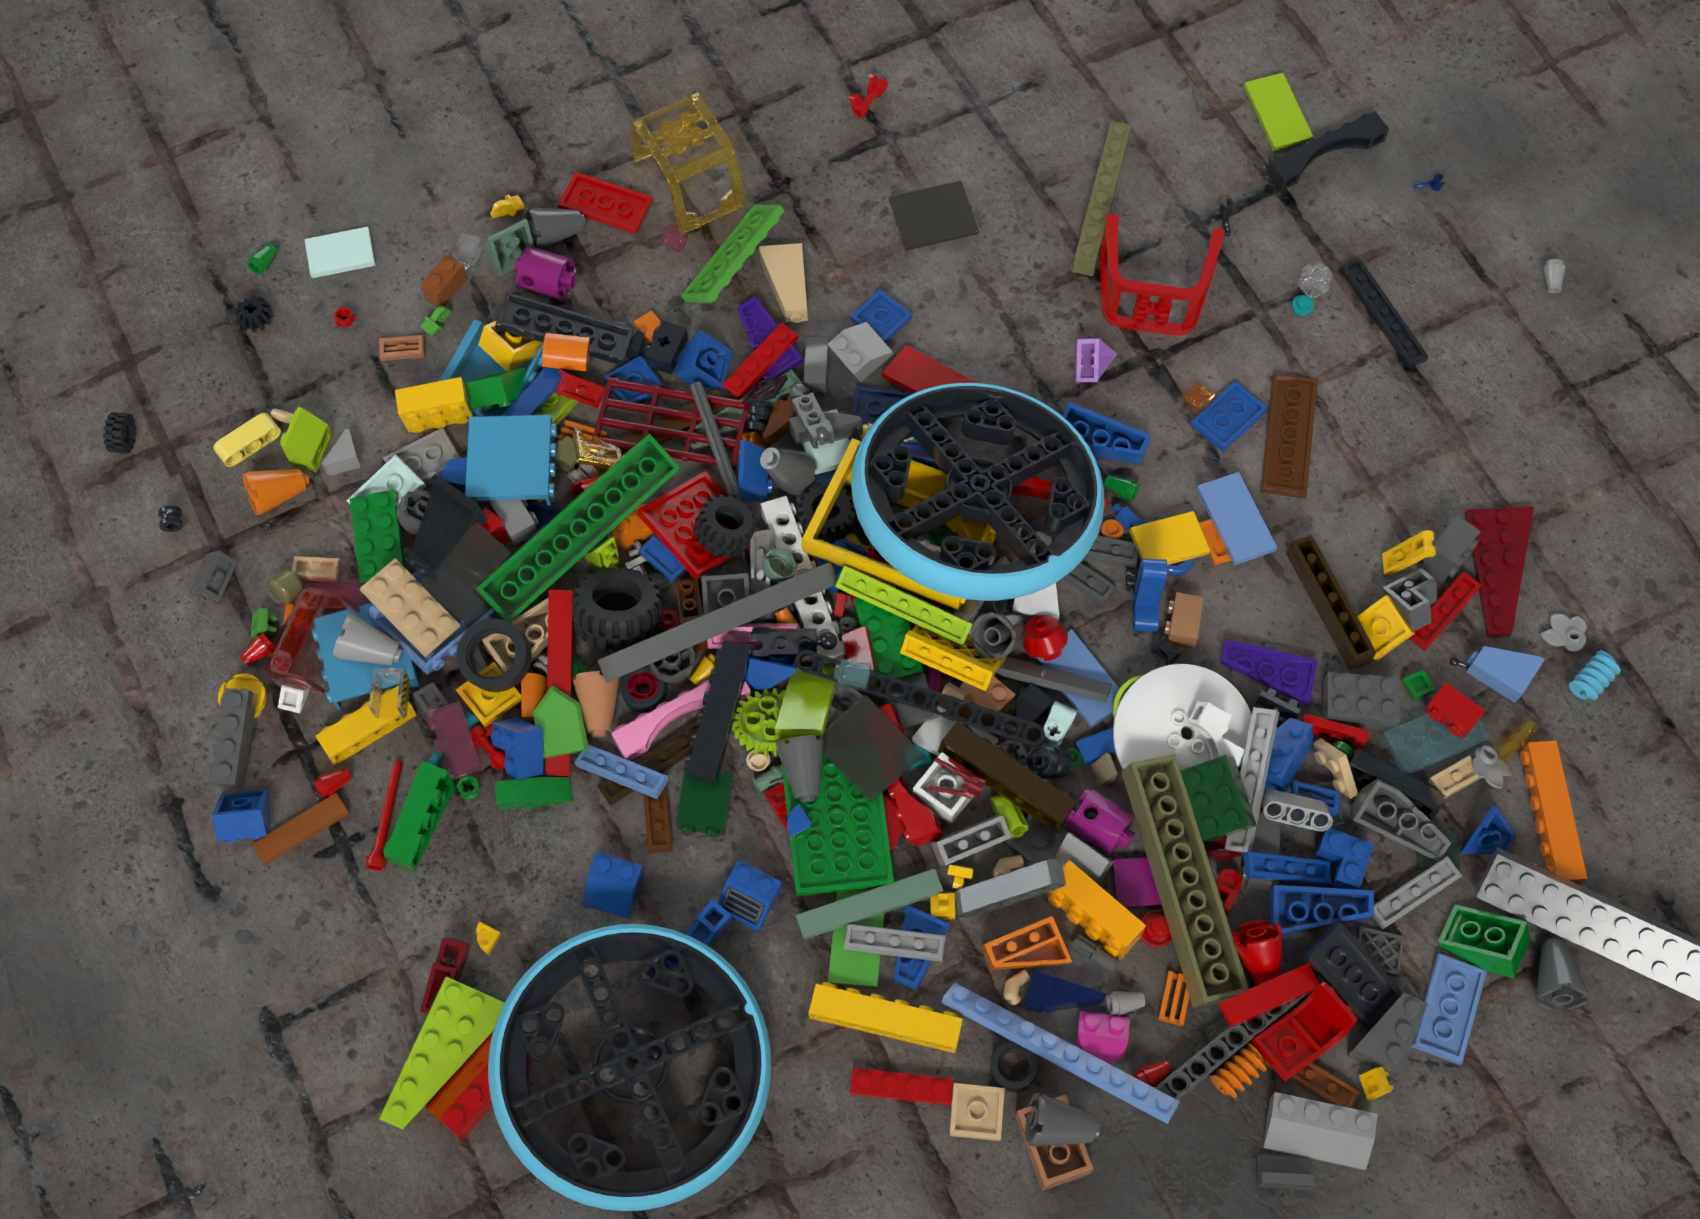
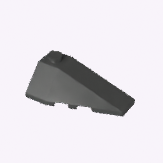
M1379 779L1362 788L1350 807L1354 821L1437 862L1441 860L1451 844V840L1398 788Z

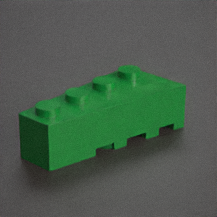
M421 761L400 816L395 824L392 836L384 847V856L389 863L412 872L416 871L456 788L448 770Z

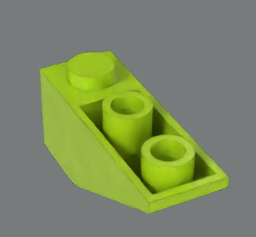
M613 537L601 541L585 554L586 563L594 572L601 569L605 571L611 567L621 569L620 558Z

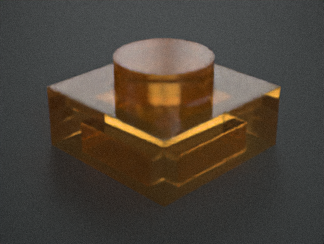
M1200 383L1183 395V401L1198 413L1215 400L1214 394Z

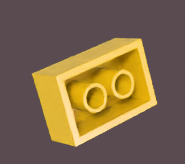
M461 377L395 390L398 415L409 433H420L430 428H444L446 425L455 423L464 424L469 421V417H474L465 384Z

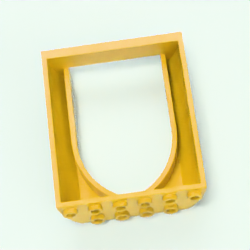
M852 438L802 538V550L804 553L841 567L847 565L886 584L959 611L967 599L936 592L911 580L892 566L817 539L844 483L851 485L854 459L861 444V441ZM911 460L904 496L901 500L892 502L911 508L944 491V482L947 475L943 471ZM958 516L945 523L954 533L957 532L959 537L987 542L993 545L996 537V532L986 521H973Z

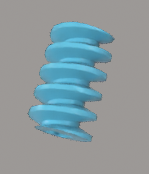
M1600 650L1586 664L1585 668L1575 676L1574 680L1569 683V689L1573 695L1582 700L1590 699L1595 701L1598 699V694L1603 693V687H1608L1609 681H1613L1615 675L1621 672L1620 667L1610 654Z

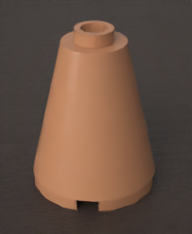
M600 671L576 674V677L573 676V683L587 732L592 733L593 737L607 736V732L612 730L620 677L606 682L604 675L600 674Z

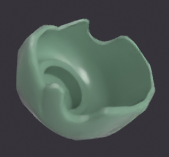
M779 547L768 551L762 562L764 574L770 580L777 583L795 576V571L798 567L793 555L788 550Z

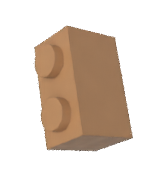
M1176 592L1174 600H1169L1167 613L1171 614L1170 621L1166 620L1164 634L1168 635L1167 641L1170 644L1195 648L1204 597Z

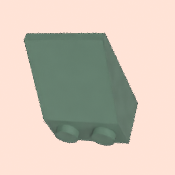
M527 219L486 239L484 248L487 259L499 277L515 269V262L518 257L522 258L526 246L534 247Z

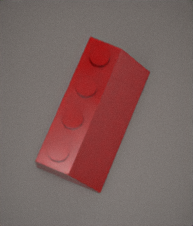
M494 1030L425 1107L462 1141L493 1107L488 1081V1059ZM528 1055L526 1057V1068L532 1062Z

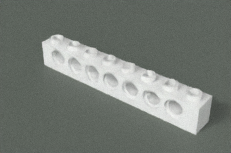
M787 496L761 503V514L766 528L774 531L775 548L786 549L793 555L794 560L802 561L801 564H798L795 576L816 568L815 562H810L809 554L804 553L802 550L801 536L804 533L801 523H796L794 516H797L794 504H789ZM782 521H785V522H787L788 524H786V525H779L778 523H779V522H782ZM787 541H794V542H795V543L792 544V545H787V544H785V542H787ZM825 590L793 603L802 629H817V636H821L825 632H832L836 637L837 634H840L837 622L832 621L830 614H832L829 601H824L823 594H825ZM810 599L817 601L814 604L806 603V601ZM817 619H821L824 621L822 624L819 625L813 623V621ZM838 639L836 647L832 650H824L821 646H817L818 654L844 662V655L846 653L843 641L839 642ZM828 663L824 667L831 668L835 665L833 663Z

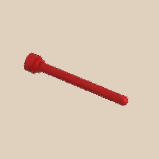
M400 760L393 762L374 850L366 858L365 867L370 870L383 871L385 868L386 859L384 858L383 850L403 766Z

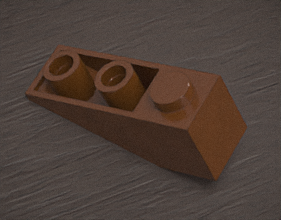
M698 579L674 580L681 625L703 616ZM707 640L692 646L693 650L708 649Z

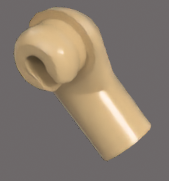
M1024 969L1005 982L1003 995L1009 1005H1016L1020 1002L1021 997L1018 995L1020 986L1030 980V976Z

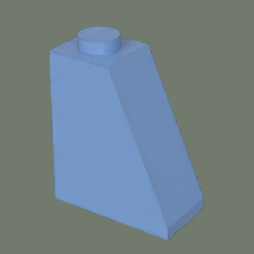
M1484 646L1479 653L1473 652L1467 661L1470 667L1466 673L1516 703L1545 659L1539 656Z

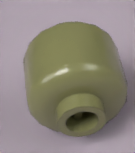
M283 570L269 581L268 594L276 603L288 604L303 593V579L297 572Z

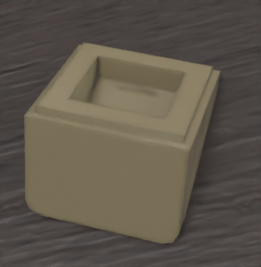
M1109 753L1104 754L1091 765V771L1098 787L1115 782L1118 773Z

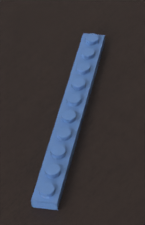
M955 982L943 996L942 1004L1166 1124L1170 1122L1179 1106L1180 1101Z

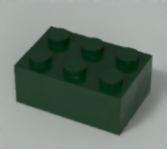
M1224 755L1180 771L1203 841H1213L1257 826L1234 756Z

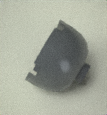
M416 489L414 492H407L397 507V519L400 525L411 534L417 535L430 496V493L427 491Z
M691 646L649 664L650 669L659 680L665 683L684 681L690 676L695 666L693 647Z

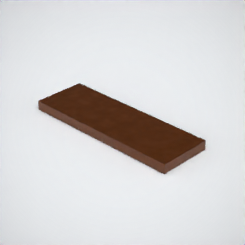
M1279 373L1273 374L1260 492L1306 498L1318 379Z

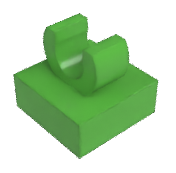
M258 608L252 615L251 637L255 638L256 635L260 636L262 633L274 634L277 628L270 627L268 622L275 623L277 617L275 615H268V609Z

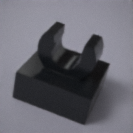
M640 331L635 333L625 358L633 360L637 354L645 358V349L647 345L651 344L642 342L645 336L644 333Z

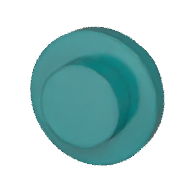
M1298 295L1292 302L1293 311L1299 316H1305L1312 312L1314 302L1307 295Z

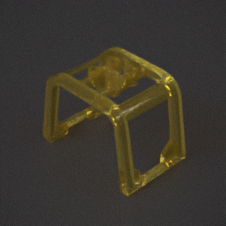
M693 91L687 94L686 98L642 118L636 117L629 121L630 153L635 162L652 155L661 168L669 185L676 224L681 234L746 205L734 148L698 92ZM686 105V111L680 114V119L673 122L669 120L663 121L660 125V130L650 133L644 124ZM704 120L708 128L704 130L699 128L698 121ZM711 135L715 136L721 146L675 168H672L666 156L672 153L679 155L685 149L703 144L704 139ZM670 142L669 146L660 149V146ZM727 161L731 190L721 199L722 207L698 218L695 212H686L679 183Z

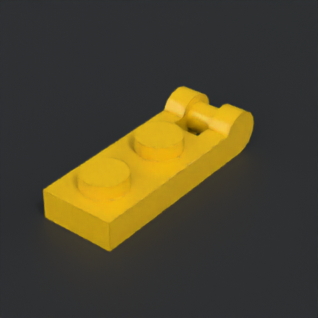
M1430 530L1422 531L1382 553L1384 574L1392 576L1426 557L1435 556L1436 548L1432 543L1434 541V532Z

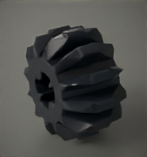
M252 294L250 299L244 296V301L237 302L238 308L234 309L236 321L245 331L251 329V331L255 332L257 328L263 330V325H270L269 319L273 318L271 306L262 296L256 298Z

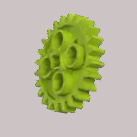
M775 688L772 693H768L767 689H764L762 695L755 691L754 698L746 695L747 702L740 700V707L737 709L732 730L734 731L735 739H739V745L746 744L747 751L754 748L755 754L764 751V756H767L769 751H772L773 755L777 756L775 742L782 740L783 743H789V738L799 737V735H776L775 726L785 690L777 694Z

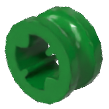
M464 776L459 780L457 789L464 799L471 800L479 795L480 785L475 777ZM469 783H472L474 787L473 791L470 792V790H468V792H466L464 786L466 784H468L469 786Z

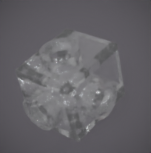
M1318 261L1313 265L1308 264L1302 269L1298 286L1307 296L1314 299L1329 290L1333 275L1328 267Z

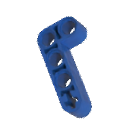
M1142 558L1132 599L1133 631H1158V605L1167 577L1166 559Z

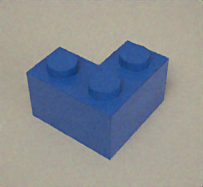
M519 718L492 722L491 739L493 746L505 750L506 759L504 767L506 774L517 779L543 774V728Z
M1332 828L1325 830L1321 835L1314 857L1330 861L1331 864L1337 866L1330 888L1359 890L1374 844Z

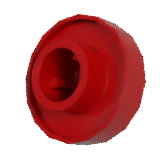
M1151 911L1141 919V922L1146 925L1141 935V939L1145 944L1153 948H1162L1172 941L1164 912Z

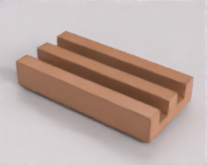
M423 335L379 338L381 361L425 357ZM419 343V344H417V345H405V344ZM389 345H397L394 347H384Z

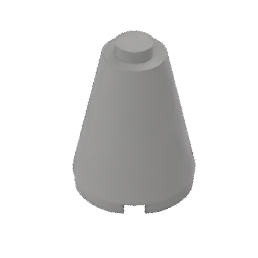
M348 614L341 627L343 628L341 635H338L333 651L335 658L390 666L394 662H399L403 649H400V643L358 616Z

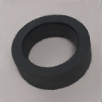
M485 619L468 628L459 641L457 647L459 670L470 683L488 692L509 690L523 680L530 668L532 653L528 639L518 628L505 620ZM491 634H504L512 640L515 646V659L512 666L506 673L498 677H484L480 675L473 662V654L477 644L484 637Z

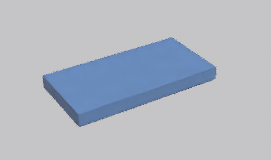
M1239 472L1197 486L1196 490L1234 566L1277 550V546Z
M1073 630L1067 632V645L1065 644V647L1061 650V656L1050 661H1044L1043 658H1034L1041 666L1112 684V689L1106 702L1062 692L1088 726L1092 728L1113 714V702L1119 687Z
M1440 953L1437 954L1424 1002L1428 1003L1412 1048L1459 1065L1463 1063L1487 973L1486 970Z

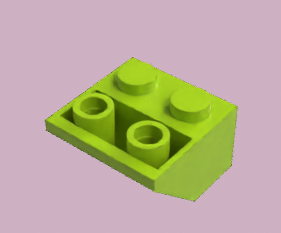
M297 407L295 414H292L290 417L287 432L282 435L280 444L291 466L317 472L333 434L327 423L305 409Z

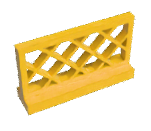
M917 624L912 631L909 630L900 651L905 656L984 691H987L991 680L1006 656L1000 659L984 657L976 650L973 643L975 640L972 637L967 636L962 646ZM931 637H938L939 640H933ZM952 646H959L960 649H954ZM967 646L974 647L975 649H968ZM974 656H981L982 659H976Z

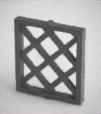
M1360 926L1358 932L1359 944L1364 949L1369 944H1372L1376 951L1370 956L1374 957L1379 954L1383 959L1379 966L1382 967L1386 964L1390 970L1381 969L1386 974L1399 976L1405 936ZM1364 933L1369 941L1362 945L1361 935ZM1368 933L1376 934L1377 936L1372 939ZM1381 937L1386 945L1379 949L1374 941ZM1386 937L1393 938L1394 940L1389 943ZM1399 942V952L1396 953L1391 945ZM1387 948L1393 953V956L1388 959L1382 953ZM1394 958L1398 960L1396 969L1389 963Z

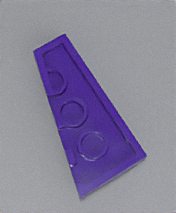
M754 296L737 308L753 350L778 327ZM791 346L763 377L765 380L779 377L802 364L803 359L795 348Z
M1225 639L1220 664L1307 706L1310 703L1318 660Z

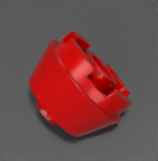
M1038 615L1026 623L1022 646L1030 658L1037 657L1043 658L1044 661H1050L1062 655L1061 650L1065 647V644L1067 645L1068 633L1053 616Z

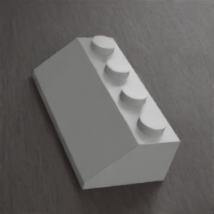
M1275 1092L1269 1098L1263 1149L1366 1170L1375 1140L1378 1114Z

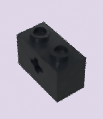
M662 320L659 328L656 327L653 332V341L651 345H647L644 357L647 361V367L672 375L677 365L678 357L688 341L687 328Z

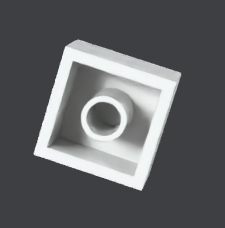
M944 753L938 756L939 759L951 764L948 761L949 757ZM935 761L913 788L912 796L915 800L930 808L949 825H952L971 801V799L964 796L929 789L930 786L966 790L962 787L965 778L946 769Z

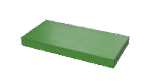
M871 889L838 891L836 901ZM884 913L853 924L883 928ZM847 926L833 930L828 983L877 989L881 954L844 950Z

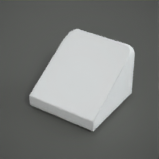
M291 683L282 685L278 708L301 713L309 693V688Z

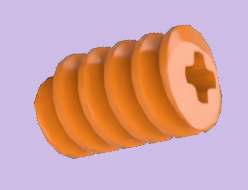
M1247 1043L1246 1049H1241L1238 1055H1234L1231 1058V1062L1224 1064V1069L1219 1068L1216 1071L1217 1076L1211 1075L1210 1079L1219 1092L1236 1099L1238 1096L1234 1089L1237 1088L1241 1092L1245 1091L1242 1082L1251 1085L1252 1081L1249 1076L1251 1075L1258 1079L1260 1076L1257 1069L1264 1073L1267 1069L1261 1054L1255 1047Z

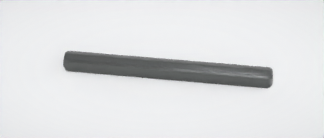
M701 382L692 383L690 385L727 493L733 496V498L740 496V489Z

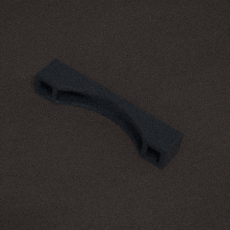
M1376 111L1363 114L1357 120L1346 122L1340 128L1334 131L1330 130L1317 139H1311L1298 148L1294 147L1286 154L1275 156L1269 162L1267 175L1281 192L1297 184L1306 167L1323 154L1345 148L1368 150L1385 141L1389 128Z

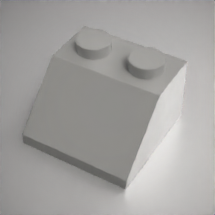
M867 322L844 329L828 343L829 347L860 382L865 380L894 354Z
M1074 833L1066 835L1055 858L1061 859L1062 866L1070 860L1097 884L1100 883L1114 863Z

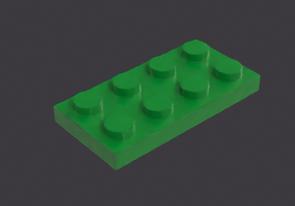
M390 489L349 498L360 584L364 585L395 558L406 569L401 526L397 519L398 503L396 491Z

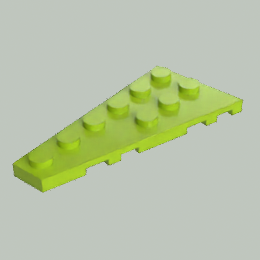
M445 977L381 1112L379 1120L404 1129L492 1033L505 1002Z

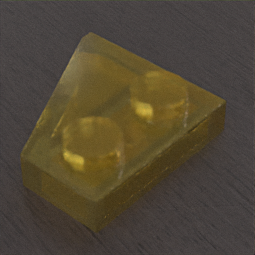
M574 428L572 434L577 463L609 469L621 458L620 449L616 446L605 443L596 436L590 439L581 434V428Z

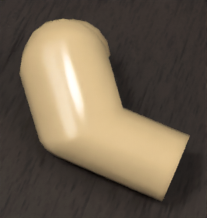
M273 409L271 411V418L289 424L293 413Z
M1022 855L999 859L993 869V878L1009 873L1013 868L1023 867Z

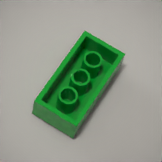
M855 598L854 613L858 621V627H867L876 665L874 672L902 681L922 674L923 669L919 661L900 653L905 636L911 630L908 620L863 599ZM874 677L875 687L878 689L881 685V680Z

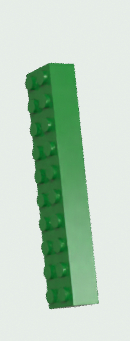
M651 434L644 436L475 588L476 592L502 620L510 623L673 476L680 467Z

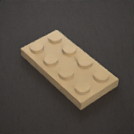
M396 558L360 588V591L425 658L461 626Z

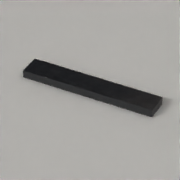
M1357 258L1341 265L1339 270L1407 368L1410 369L1426 362L1429 356L1362 260Z

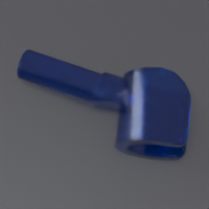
M1436 174L1432 181L1413 183V188L1431 187L1432 190L1439 191L1445 184V182H1440L1444 176Z

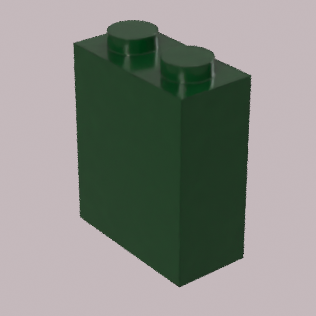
M684 771L676 819L678 830L688 835H694L696 832L705 833L709 837L726 835L733 787L732 773L720 772L717 785L714 786L688 780L687 772Z

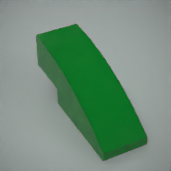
M537 777L495 782L497 805L500 811L524 807L527 810L573 802L570 778Z

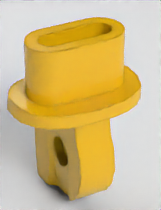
M506 195L505 200H499L493 205L490 214L492 218L507 214L514 216L517 214V211L524 209V204L518 195L512 197Z

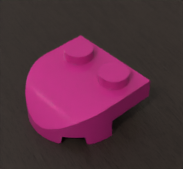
M1080 1011L1076 1047L1113 1066L1115 1062L1120 1059L1122 1060L1125 1056L1129 1040L1130 1018Z

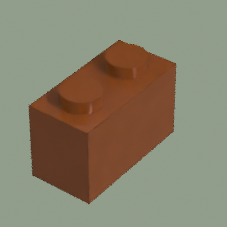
M445 255L420 285L424 299L437 307L445 306L468 279L464 265Z

